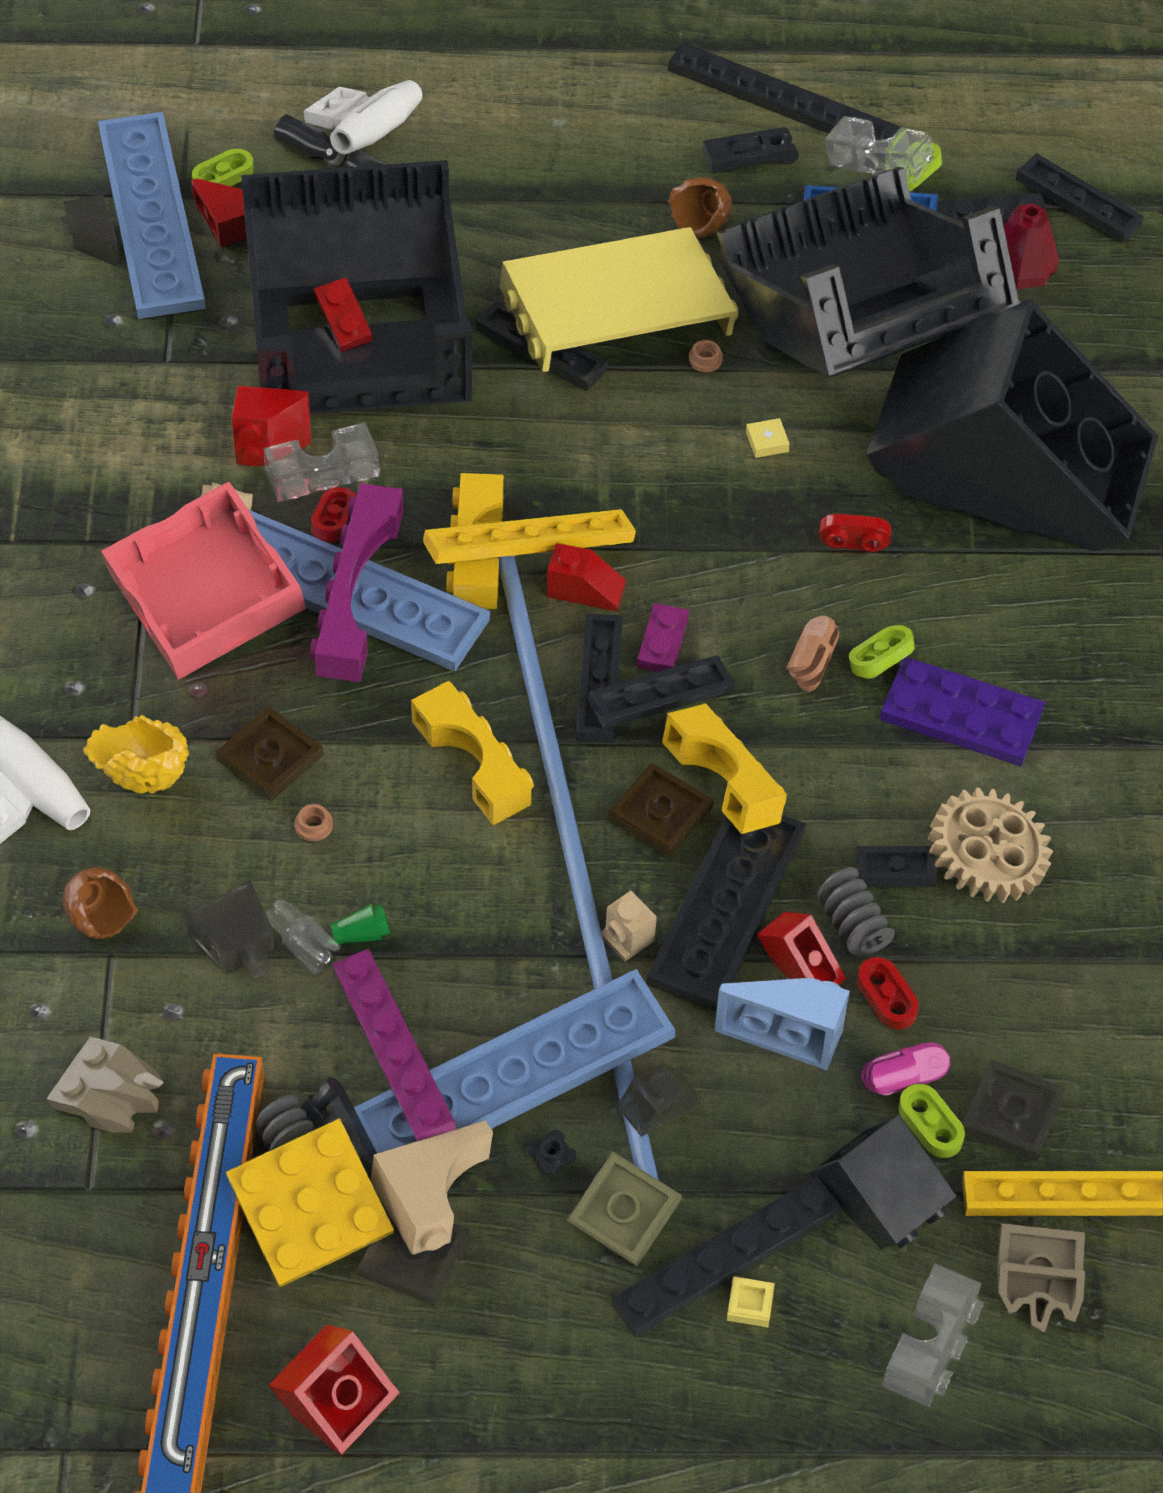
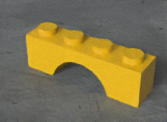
M461 473L460 488L453 487L452 509H458V515H451V527L502 522L504 475ZM499 558L448 563L449 565H454V571H447V593H453V596L484 609H497Z
M447 681L411 700L412 723L431 747H458L468 751L479 761L481 766L472 777V799L493 826L531 806V789L534 785L530 774L526 769H520L516 765L507 745L496 740L492 735V730L487 720L483 716H477L472 709L469 698L463 691L458 692L453 684Z
M706 703L668 713L662 743L681 765L705 767L715 771L727 780L722 812L741 834L780 824L787 796L784 789L777 784L763 768L762 764L752 756L743 743L735 737L723 723L722 719Z

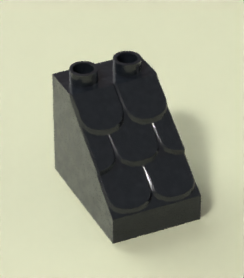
M1029 299L901 354L866 456L870 459L872 467L880 476L889 478L907 496L944 509L962 510L1024 533L1032 530L1062 542L1077 544L1090 550L1098 551L1130 539L1159 435L1032 299Z

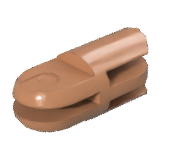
M821 615L815 617L806 624L786 667L793 679L797 681L798 686L804 691H813L820 684L839 639V628L829 616Z

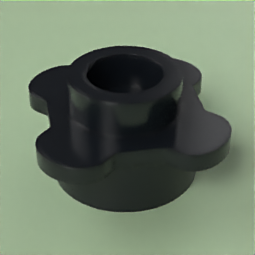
M550 1131L548 1137L540 1141L534 1140L528 1146L529 1155L536 1158L537 1166L545 1175L559 1173L566 1168L567 1164L571 1165L576 1160V1151L568 1147L564 1141L565 1135L561 1131ZM550 1150H555L556 1154L550 1155L548 1152Z

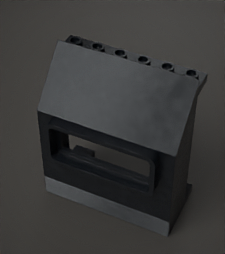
M447 160L241 175L260 387L308 391L310 414L472 401L471 322H467L449 197V168ZM346 277L357 301L423 296L426 319L368 324L372 333V341L340 352L329 327L291 330L287 306L318 304L314 295V288Z
M899 166L716 231L723 256L720 263L762 340L813 370L819 371L828 378L955 332L1019 304L1000 208L992 206L962 217L963 223L911 201L905 169Z

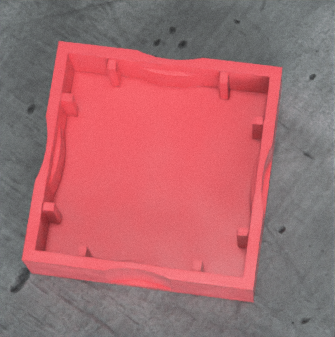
M229 481L184 505L169 518L146 526L101 551L110 575L178 680L306 609L300 585L277 551L261 536L254 517Z

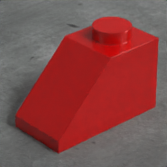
M199 178L191 180L194 205L218 245L222 247L246 239L242 189Z
M556 543L547 570V597L617 612L626 580L592 550Z
M783 912L757 934L775 967L789 979L813 978L822 982L830 981L837 985H840L847 979L811 914Z

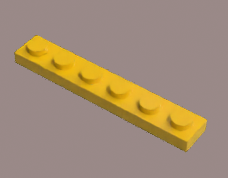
M619 509L425 530L423 543L436 564H448L459 561L552 552L556 543L580 548L631 543L634 541L636 530L623 510Z
M964 1171L962 1177L965 1216H1163V1171Z

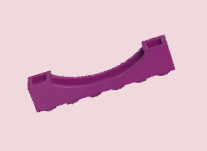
M360 483L357 497L350 498L348 506V518H351L349 525L344 524L342 527L340 544L343 546L342 553L336 552L333 562V574H336L334 581L329 580L326 587L325 601L328 602L327 609H321L318 617V631L321 632L319 639H312L310 647V660L315 661L316 676L354 682L361 681L368 654L366 630H359L351 610L353 592L361 571L374 552L388 539L397 540L404 512L403 489Z

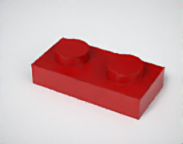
M346 277L314 288L315 298L340 352L372 341L370 328Z

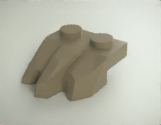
M89 1037L46 1099L53 1109L84 1117L92 1128L110 1133L132 1132L135 1125L131 1119L132 1115L136 1113H157L159 1100L149 1090L160 1087L164 1082L156 1069L125 1046Z
M1003 1223L1000 1225L997 1261L998 1290L1009 1313L1017 1312L1022 1305H1029L1031 1328L1040 1333L1045 1332L1052 1310L1061 1311L1064 1320L1076 1322L1084 1297L1085 1271H1083L1085 1232Z

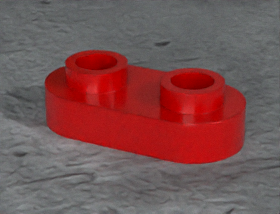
M335 487L323 493L311 518V533L315 538L327 543H333L341 539L343 525H349L351 518H348V506L350 498L357 497L355 492L347 488Z
M830 514L825 516L820 522L819 538L824 544L835 549L848 548L877 552L889 546L892 528L886 520L878 517Z
M873 957L864 961L859 968L857 984L878 1018L884 1025L892 1029L901 1030L910 1027L917 1018L919 1003L900 972L891 961L885 958ZM880 980L883 984L875 985L871 981ZM900 1010L901 1012H903V1014L898 1015L892 1013L891 1011Z

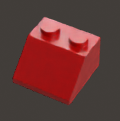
M238 386L232 412L236 464L253 467H272L309 445L312 439L309 392Z
M326 1325L269 1384V1387L290 1414L338 1454H343L399 1394V1391L352 1330Z

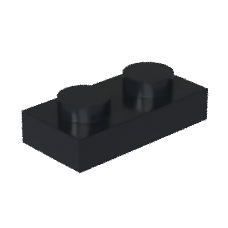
M857 846L858 879H862L867 885L866 887H936L935 855L929 851L932 846Z

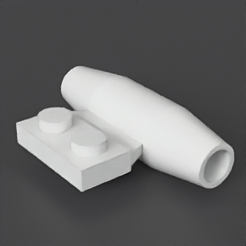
M411 80L381 89L371 97H368L366 92L338 87L304 110L305 123L316 125L322 130L334 129L330 136L333 148L341 154H348L374 144L402 124L421 102L422 91L419 85Z
M0 716V844L26 823V819L33 806L67 830H74L80 827L89 817L90 808L68 775L29 735Z

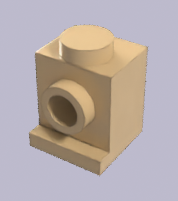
M629 891L607 907L606 926L601 931L603 940L626 962L655 941L656 915L632 891Z

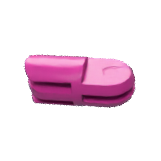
M933 1042L904 1048L872 1059L871 1062L866 1063L861 1072L862 1082L866 1088L874 1093L881 1095L895 1094L904 1091L910 1085L926 1084L946 1075L950 1067V1056L943 1046Z

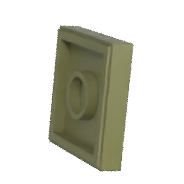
M612 1151L568 1217L567 1222L637 1267L680 1203L682 1196Z

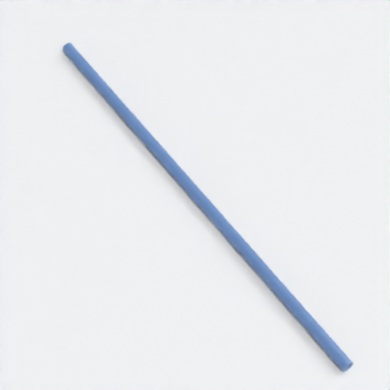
M504 556L499 558L500 576L593 986L596 989L613 980L515 557ZM629 1060L613 1068V1074L635 1166L659 1180L632 1062Z

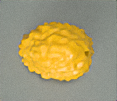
M145 715L135 716L132 721L117 728L102 724L100 730H93L91 737L87 739L86 747L83 749L84 755L88 756L90 762L97 769H102L107 776L112 778L114 784H120L122 788L140 794L146 792L153 794L157 790L163 791L170 788L184 772V762L187 761L189 755L186 738L178 727L172 726L168 722L152 721L146 718Z

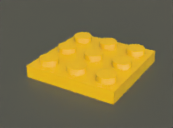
M340 1118L226 1172L227 1179L279 1288L394 1233L390 1220Z

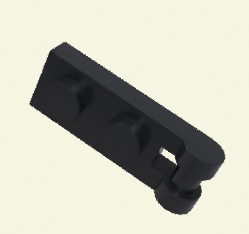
M785 127L704 140L702 147L711 173L777 161L791 164L799 157L796 146L792 144L791 133Z
M329 1077L319 1086V1092L316 1095H309L300 1103V1108L305 1110L306 1117L312 1121L315 1129L340 1118L371 1181L373 1157L377 1152L345 1089L339 1081ZM329 1104H331L333 1108V1111L330 1114L326 1108Z

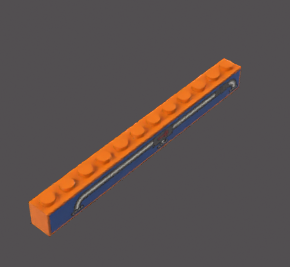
M213 1053L211 1069L205 1068L203 1072L202 1092L207 1093L205 1104L198 1105L196 1115V1128L201 1129L199 1141L193 1140L191 1144L190 1164L195 1165L193 1177H187L185 1181L184 1201L189 1202L187 1214H180L178 1222V1239L183 1241L181 1252H174L172 1258L171 1275L176 1278L174 1291L168 1290L166 1295L165 1315L170 1316L168 1329H161L159 1336L158 1352L159 1355L164 1356L162 1368L155 1369L153 1373L152 1395H157L155 1409H148L145 1421V1434L150 1436L148 1450H141L139 1457L138 1475L143 1477L142 1489L134 1493H201L244 1215L227 1179L226 1172L252 1160L256 1137L254 1125L260 1111L265 1078L262 1057Z

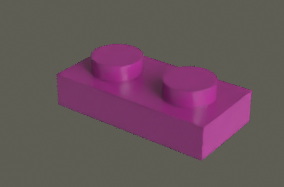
M654 603L638 656L637 668L659 672L676 666L689 620V610Z

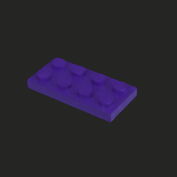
M905 657L882 708L880 720L1022 767L1042 716L1045 702Z

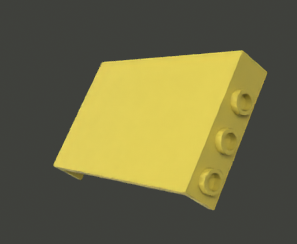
M691 227L514 259L502 263L499 287L504 295L505 306L508 311H512L516 319L517 330L520 335H524L528 343L529 354L532 359H536L542 372L549 371L552 351L711 320H717L725 336L732 335L734 322L738 318L736 302L730 299L725 290L722 277L716 274L710 255L704 252Z

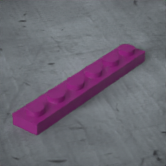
M369 949L332 963L335 975L416 1141L456 1130L455 1121Z

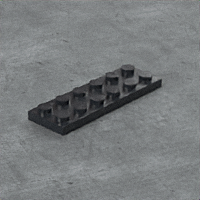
M782 815L780 824L741 834L732 822L725 817L647 975L646 985L717 1011L718 994L721 984L734 983L805 833L806 823Z

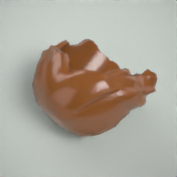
M707 177L685 180L679 187L672 189L668 200L671 206L670 210L672 211L671 216L675 219L676 226L679 229L691 227L696 238L713 237L714 234H717L716 231H719L728 220L733 209L732 197L725 185Z
M102 867L78 871L71 877V880L68 881L64 888L62 904L65 913L76 930L89 938H112L115 934L122 931V928L135 917L138 911L132 900L129 885L119 878L118 874Z

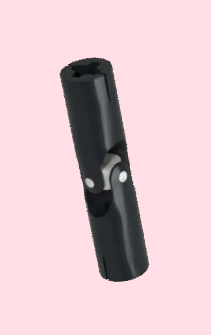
M288 114L279 119L274 129L273 136L275 141L308 158L321 159L329 168L388 164L361 150H356L349 153L345 166L337 167L347 160V154L337 152L333 148L330 138L323 131Z

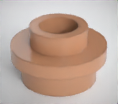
M701 340L691 348L688 360L694 369L701 372H712L722 365L723 353L715 342Z
M317 804L303 807L297 814L294 822L296 833L307 841H320L326 838L333 829L331 814L323 806ZM313 823L319 824L318 826H309Z

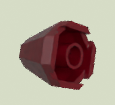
M1036 204L1019 205L1003 226L1016 289L1044 286L1050 274L1052 273L1053 275L1057 271L1059 264L1046 210Z

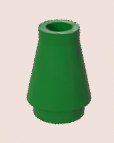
M370 903L343 919L330 923L337 946L345 943L383 940L382 936L391 934L382 904L373 906Z

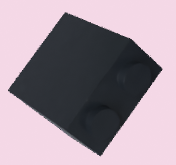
M899 1114L866 1128L809 1172L811 1178L819 1177L841 1205V1209L880 1249L896 1245L900 1249L910 1243L919 1235L915 1229L925 1221L930 1225L943 1217L949 1211L945 1205L956 1197V1194Z

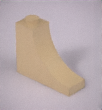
M486 1120L374 1154L371 1183L412 1255L426 1250H436L444 1244L450 1243L454 1214L447 1199V1192L453 1182L464 1171L479 1162L489 1159L493 1131Z

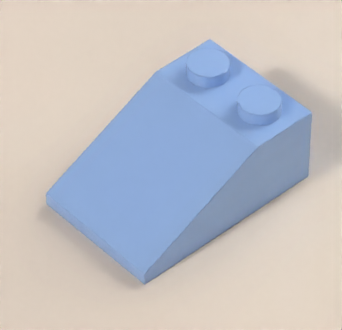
M813 978L721 984L714 1031L827 1070L843 1032L850 991L841 988L836 983L830 981L822 982Z

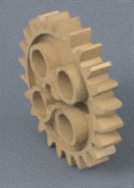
M976 788L972 796L966 790H962L958 798L952 795L946 804L942 803L931 822L930 827L932 831L928 836V840L934 843L929 851L931 854L940 855L935 863L936 867L948 868L944 876L945 879L953 877L959 879L956 885L958 890L967 885L970 887L971 897H974L978 891H981L987 902L990 901L993 894L997 895L1001 903L1006 901L1009 894L1015 900H1019L1023 892L1029 895L1035 886H1039L1051 865L1048 859L1053 850L1046 847L1051 838L1050 836L1040 834L1045 824L1033 823L1032 819L1036 812L1024 813L1021 811L1024 802L1020 801L1015 805L1011 804L1010 794L1008 793L1001 800L997 798L995 789H991L988 796H984L980 788Z

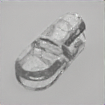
M283 899L274 901L273 906L277 911L269 908L266 912V920L282 936V943L312 974H319L322 966L315 959L322 963H328L332 958V954L328 949L336 952L341 946L310 915H303L295 906Z

